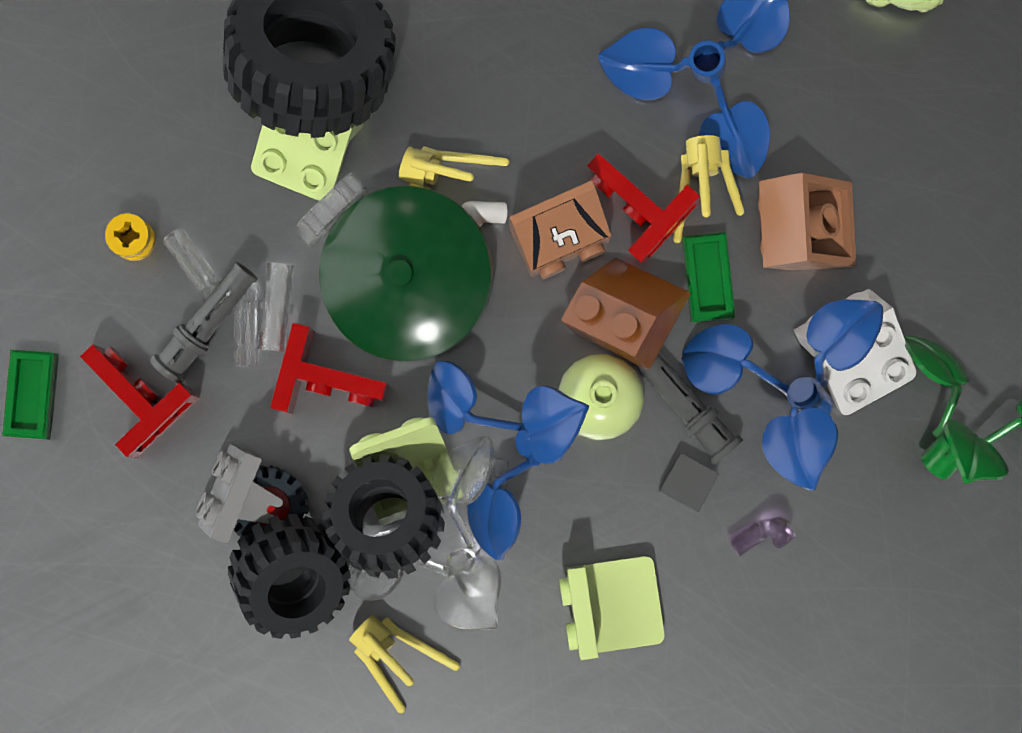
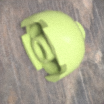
M609 354L588 355L574 362L564 373L558 388L559 391L567 396L589 405L578 435L594 441L613 439L629 431L639 419L644 405L643 384L636 370L623 359Z

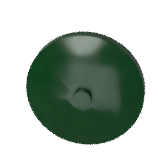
M389 187L359 199L335 222L326 238L319 266L320 289L324 304L332 321L340 332L357 347L372 355L388 360H423L445 353L458 345L474 330L481 320L492 292V256L480 226L457 202L445 195L421 187Z

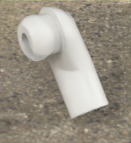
M467 201L462 205L480 227L484 223L504 224L506 222L507 205L505 202Z

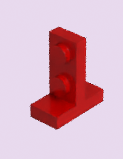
M599 153L587 165L595 173L591 180L608 198L614 192L623 198L627 204L622 210L640 226L646 220L651 223L628 250L644 265L700 204V195L689 185H686L672 202L662 210Z
M292 323L270 406L271 409L293 415L302 381L307 382L306 391L331 397L333 389L349 393V402L372 408L375 400L386 401L389 385L385 382L307 363L315 331L308 326Z
M92 344L80 356L140 419L115 444L128 458H138L199 399L198 395L188 385L178 383L162 400L156 403L154 400L159 396L157 392L141 377L135 381L124 370L129 365L128 362L111 346L105 350Z

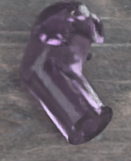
M780 516L754 521L729 537L728 541L735 553L740 557L771 538L775 547L782 548L795 539V533L788 526L790 522Z

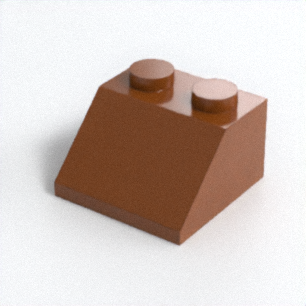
M614 258L581 282L561 321L576 335L650 370L691 294L683 288L618 258Z

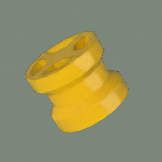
M125 213L114 217L108 223L105 231V240L108 247L126 260L139 261L148 257L156 244V236L152 227L134 214ZM131 227V231H130V232H128L126 235H122V234H125L126 231H128L129 228Z

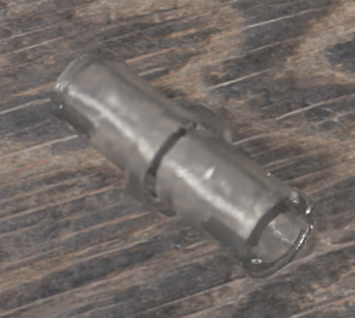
M267 263L264 300L259 301L258 310H262L257 349L285 352L288 314H293L294 305H290V295L295 266Z

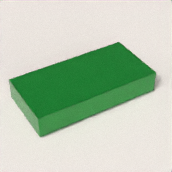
M726 232L683 236L682 249L687 291L691 294L688 298L690 323L734 319L735 310Z
M10 349L2 436L50 440L57 353Z

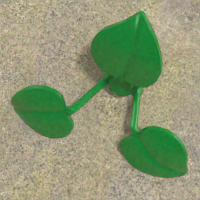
M904 336L906 350L918 368L928 378L942 386L949 387L951 390V397L939 426L933 431L937 439L921 455L923 465L933 475L943 480H948L959 469L964 484L980 480H1001L1005 478L1009 473L1008 466L992 443L1014 429L1022 428V401L1016 405V410L1021 417L1014 419L984 439L979 438L966 425L951 419L962 393L960 385H966L969 382L967 373L962 365L942 346L925 338Z

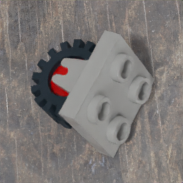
M230 444L227 452L221 451L215 461L212 476L217 478L211 493L204 492L195 516L200 518L198 526L211 539L228 544L233 530L240 538L243 534L249 537L253 533L251 527L257 523H260L261 526L269 524L268 518L278 515L280 520H285L287 514H297L301 521L304 514L309 512V506L305 504V500L308 499L306 491L302 490V484L290 473L276 466L270 465V467L260 465L261 458L246 449Z

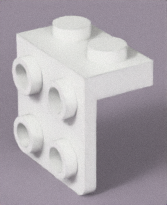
M870 289L854 293L847 299L877 301L883 306L882 326L872 349L859 364L844 371H837L827 363L826 359L824 361V374L828 380V388L836 408L843 415L852 414L910 382L916 376V369L912 358L906 350V342L893 307ZM811 317L805 324L794 329L799 344L815 358L819 352L814 350L807 341V329L812 319Z

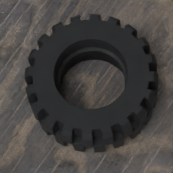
M232 0L227 10V18L224 21L223 76L224 80L228 83V91L237 103L241 102V109L254 119L258 116L261 118L263 126L275 130L276 127L284 129L286 135L298 137L299 133L311 134V138H323L326 132L333 131L335 135L350 130V124L353 123L357 127L370 118V113L379 109L383 103L384 95L388 91L396 46V35L392 31V20L386 10H383V5L379 0ZM290 42H314L329 47L338 53L341 58L326 63H305L291 59L275 48Z

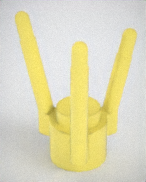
M704 135L686 140L687 154L681 155L682 173L679 193L686 185L690 186L692 171L694 177H699L702 215L709 217L711 214L709 177L717 175L719 173L718 167H720L736 214L742 216L744 208L730 167L729 151L721 150L720 137ZM685 220L674 231L673 241L675 243H680L682 240Z
M409 146L401 162L399 179L410 182V186L432 190L427 187V184L434 186L439 174L468 182L474 179L472 173L444 166L441 160L507 166L509 165V159L490 155L441 151L423 146L422 150Z
M373 614L352 634L349 641L357 648L354 653L366 664L397 712L402 714L405 712V706L375 662V660L379 661L381 659L407 686L414 684L413 678L388 652L395 644V641L390 637L391 635L454 671L460 669V664L399 628L390 618L386 617L381 622Z

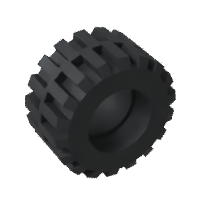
M384 454L380 455L379 462H375L372 456L361 458L362 466L356 468L353 463L344 468L348 475L344 479L337 476L331 483L336 491L335 493L327 492L324 500L330 510L323 511V521L329 527L325 531L335 545L334 547L358 571L362 572V570H365L369 576L379 578L380 573H384L388 579L398 578V570L403 569L408 575L416 571L413 564L419 559L424 565L431 559L427 552L430 547L438 549L441 543L437 533L444 532L445 521L441 516L444 513L442 503L423 471L417 466L413 468L408 460L399 457L395 463L391 455ZM386 498H400L407 501L408 507L405 519L395 531L380 537L363 534L364 517L376 502Z
M287 514L285 520H280L277 515L268 518L269 524L261 526L260 523H257L251 527L253 533L249 537L243 534L237 541L240 549L232 550L229 559L232 565L228 566V577L241 612L250 626L254 624L256 631L263 635L270 631L272 638L282 639L285 634H289L290 638L293 639L301 637V632L307 630L310 634L319 630L317 627L322 622L328 624L334 619L332 614L334 610L341 611L345 605L342 596L349 595L351 586L348 579L351 576L345 559L329 539L325 526L321 523L317 525L315 520L308 516H305L300 521L297 514ZM295 568H306L295 580L286 584L272 585L284 572Z

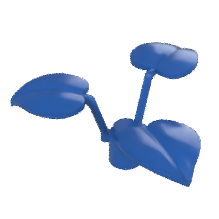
M724 0L718 11L717 25L721 32L733 38L729 41H719L718 43L710 40L701 41L692 48L689 57H684L678 64H673L676 57L673 41L663 31L655 28H641L626 34L612 46L601 51L598 58L610 81L628 96L639 100L650 101L665 96L672 87L671 72H680L686 68H691V72L697 80L711 83L722 113H714L708 116L703 121L698 136L713 135L720 137L721 150L729 151L732 173L749 179L759 172L766 160L770 145V127L764 112L753 102L742 101L729 109L719 79L724 74L726 68L724 51L736 47L739 42L747 51L752 53H763L777 47L784 40L789 28L790 13L788 0Z
M846 299L830 302L820 308L813 315L807 329L809 345L819 352L814 359L816 378H798L790 386L754 362L746 360L753 349V339L744 329L732 324L715 325L698 333L683 350L681 359L692 384L700 391L708 394H722L731 390L739 383L743 374V368L751 370L782 391L793 407L790 411L791 416H779L767 424L763 433L762 449L768 462L782 477L801 488L815 491L825 467L834 454L838 441L837 425L833 418L829 416L833 408V400L824 389L828 385V380L824 374V361L826 359L827 363L837 371H844L859 364L868 355L878 337L883 321V306L877 301Z
M438 361L433 365L434 369L430 374L427 402L430 417L435 419L440 431L446 434L459 433L464 427L465 420L471 424L519 431L516 435L515 444L518 452L526 457V461L497 477L493 482V486L486 481L477 482L470 493L467 505L468 521L476 541L489 556L501 561L504 560L505 554L517 540L521 527V511L518 502L509 490L502 489L503 485L530 467L539 466L540 463L552 464L558 462L567 453L576 439L589 405L567 396L556 388L539 386L532 389L524 401L522 408L523 422L521 423L476 416L470 411L477 400V392L470 376L460 366L452 362Z

